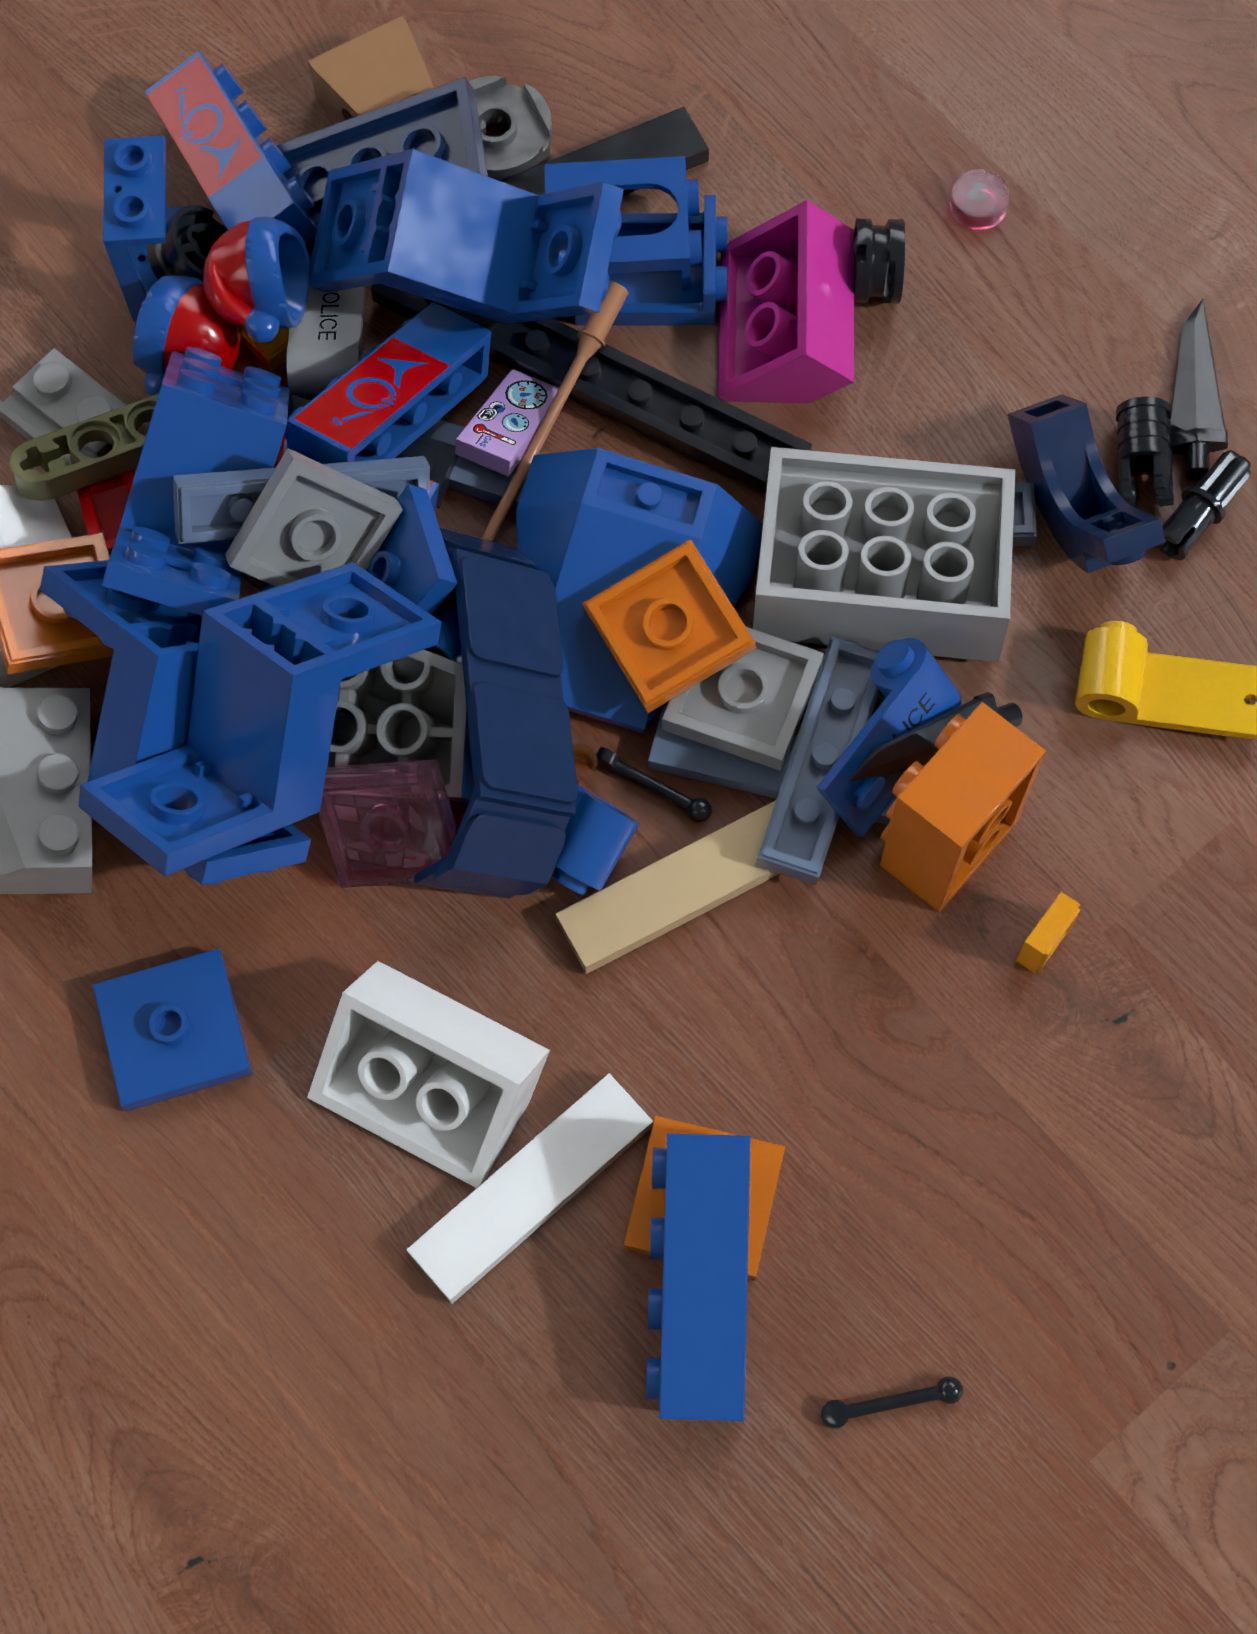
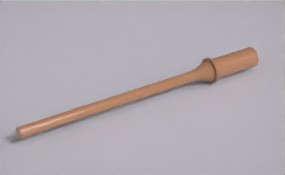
M609 281V288L601 302L599 313H592L584 328L578 331L579 343L576 357L481 539L493 542L528 475L533 456L539 454L585 363L598 349L604 348V340L629 294L628 290L619 283Z

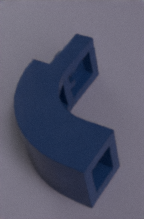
M1061 394L1007 414L1016 452L1026 482L1034 483L1035 502L1052 535L1067 556L1079 568L1090 573L1109 565L1133 563L1145 556L1144 550L1166 542L1161 519L1128 504L1110 481L1098 453L1087 403Z

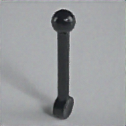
M600 747L593 757L594 762L601 768L610 772L616 771L684 808L693 821L703 822L711 816L712 807L706 799L700 797L692 799L622 761L610 749Z
M946 1376L939 1380L937 1386L845 1405L840 1400H831L823 1406L821 1418L827 1427L839 1429L847 1423L848 1419L935 1400H941L946 1404H954L962 1398L963 1386L957 1378Z

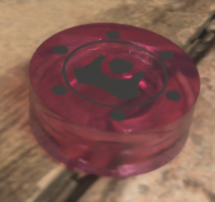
M983 169L968 171L962 174L953 185L950 199L951 213L960 224L971 229L983 230L994 227L1002 221L1006 214L1010 198L1009 187L1001 176L992 171Z

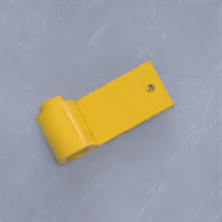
M1107 621L1102 623L1100 627L1088 631L1085 637L1075 706L1083 714L1105 721L1257 740V666L1148 653L1147 639L1138 633L1135 626L1123 621ZM1250 699L1255 701L1254 705L1250 703Z

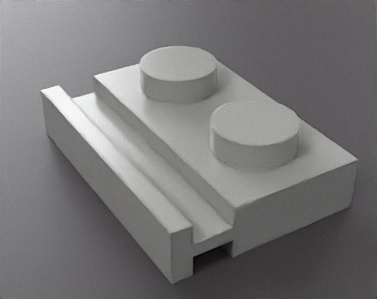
M53 348L12 386L14 392L4 402L0 400V418L29 441L123 407L126 404ZM95 441L85 445L80 452L85 456L97 458L108 454L113 447L106 442ZM70 454L63 455L66 458L67 466L72 465Z

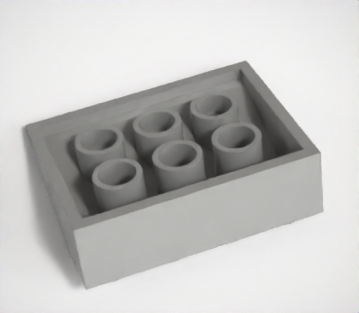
M771 447L753 629L790 642L827 646L832 636L878 651L891 641L914 638L922 641L933 656L999 662L1010 621L1015 469Z

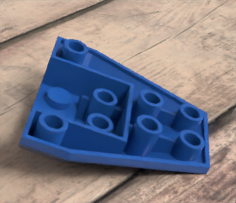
M601 448L533 456L516 510L517 551L536 564L532 569L549 573L550 580L554 584L564 664L561 682L563 700L567 705L568 711L643 733L662 707L661 705L649 713L646 712L582 605L583 602L690 539L733 607L749 586L761 548L763 523L718 484Z

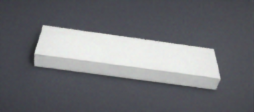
M608 1073L407 1248L408 1254L453 1304L653 1127V1120L612 1075Z

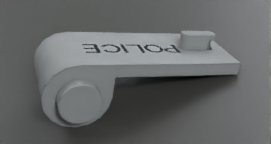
M308 252L309 261L311 262L312 252ZM366 286L327 293L309 287V296L302 320L297 327L289 328L287 379L290 394L305 399H314L326 389L335 377L342 376L363 359L368 351L364 350L362 339Z

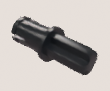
M1232 450L1222 453L1196 486H1188L1184 489L1181 495V504L1162 525L1164 536L1167 540L1160 548L1164 554L1175 560H1184L1211 524H1218L1224 519V507L1250 477L1251 464L1245 457Z

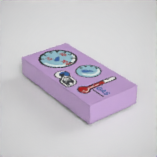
M512 369L456 438L455 455L509 477L526 453L559 388Z

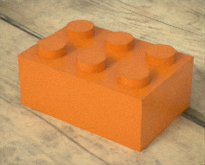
M983 702L967 719L959 714L951 719L934 743V746L939 751L925 766L915 761L902 774L892 790V793L897 798L886 813V817L891 821L880 837L885 842L880 866L938 912L943 909L1016 825L1046 753L1044 748Z

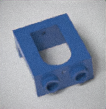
M165 135L104 139L103 243L133 321H137L142 302L152 285L158 281L148 261V244L166 243L167 222L177 211L184 208H166Z
M685 156L544 164L545 194L598 182H606L624 190L657 189L669 194L678 207L677 218L673 224L664 231L655 234L617 236L613 241L607 272L608 274L682 270L683 291L692 290L691 267L702 266L701 230L689 231L688 216H700L698 179L686 180Z

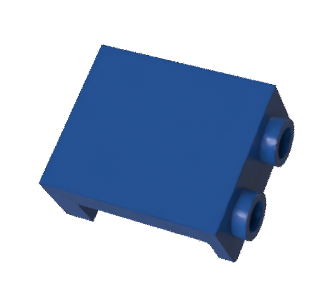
M704 195V212L700 213V216H688L689 231L701 230L702 266L691 267L692 290L683 291L682 270L609 274V281L619 283L629 293L612 325H715V302H727V266H715L716 252H727V216H716V195ZM621 213L622 223L617 236L650 235L662 232L673 224L678 213ZM591 314L575 315L576 325H586Z

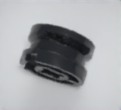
M200 205L186 206L180 209L166 224V243L148 244V261L153 274L158 280L163 276H185L203 281V267L211 246L223 233L228 231L224 224L221 225L212 218L213 210Z
M856 218L854 225V303H868L870 297H882L885 303L900 304L905 269L904 220L888 219L886 225H873L871 219Z

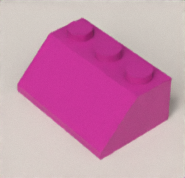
M805 200L727 243V252H721V266H727V302H720L718 397L724 401L811 403L854 383V229L809 200Z

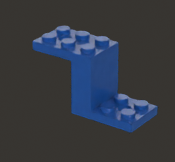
M415 149L332 169L328 172L310 262L309 286L327 293L384 284L501 324L599 313L601 302L609 288V274L607 271L613 241L616 239L621 228L622 216L620 206L624 189L606 182H598L536 195Z
M187 347L185 354L172 351L101 586L202 616L204 610L239 599L242 572L230 567L225 557L234 539L178 543L174 522L173 476L274 468L287 426L289 388L280 386L281 378L271 372L255 367H246L244 373H240L220 366L222 358L213 353Z
M109 560L44 566L40 590L60 605L68 616L79 620L99 636L104 645L114 649L87 782L187 745L202 616L101 586ZM289 824L186 867L183 870L187 872L189 877L201 885L218 884L227 879L258 872H271L276 868L306 862L311 839L294 825Z
M354 562L204 610L187 745L81 784L78 807L163 876L177 872L320 812L341 680L437 645L442 622Z

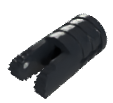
M1157 397L1131 398L1122 402L1116 408L1117 434L1119 435L1117 440L1119 450L1117 455L1118 493L1128 504L1137 508V501L1139 499L1137 475H1154L1153 491L1160 507L1174 505L1173 457L1171 438H1169L1171 433L1169 422L1171 406L1167 401Z

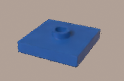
M408 484L397 498L403 510L366 571L432 615L458 583L427 489Z
M220 948L93 984L120 1104L126 1112L253 1075L224 956Z

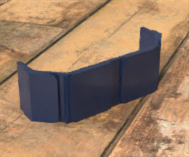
M440 528L458 583L455 586L475 789L448 856L414 874L415 884L502 898L527 895L548 885L565 843V829L570 817L576 815L575 800L578 797L570 717L567 705L563 700L561 682L564 664L555 588L550 580L549 573L532 569L536 564L514 548Z

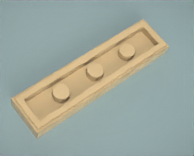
M776 800L555 913L556 921L585 973L588 974L779 875L780 873L755 865Z

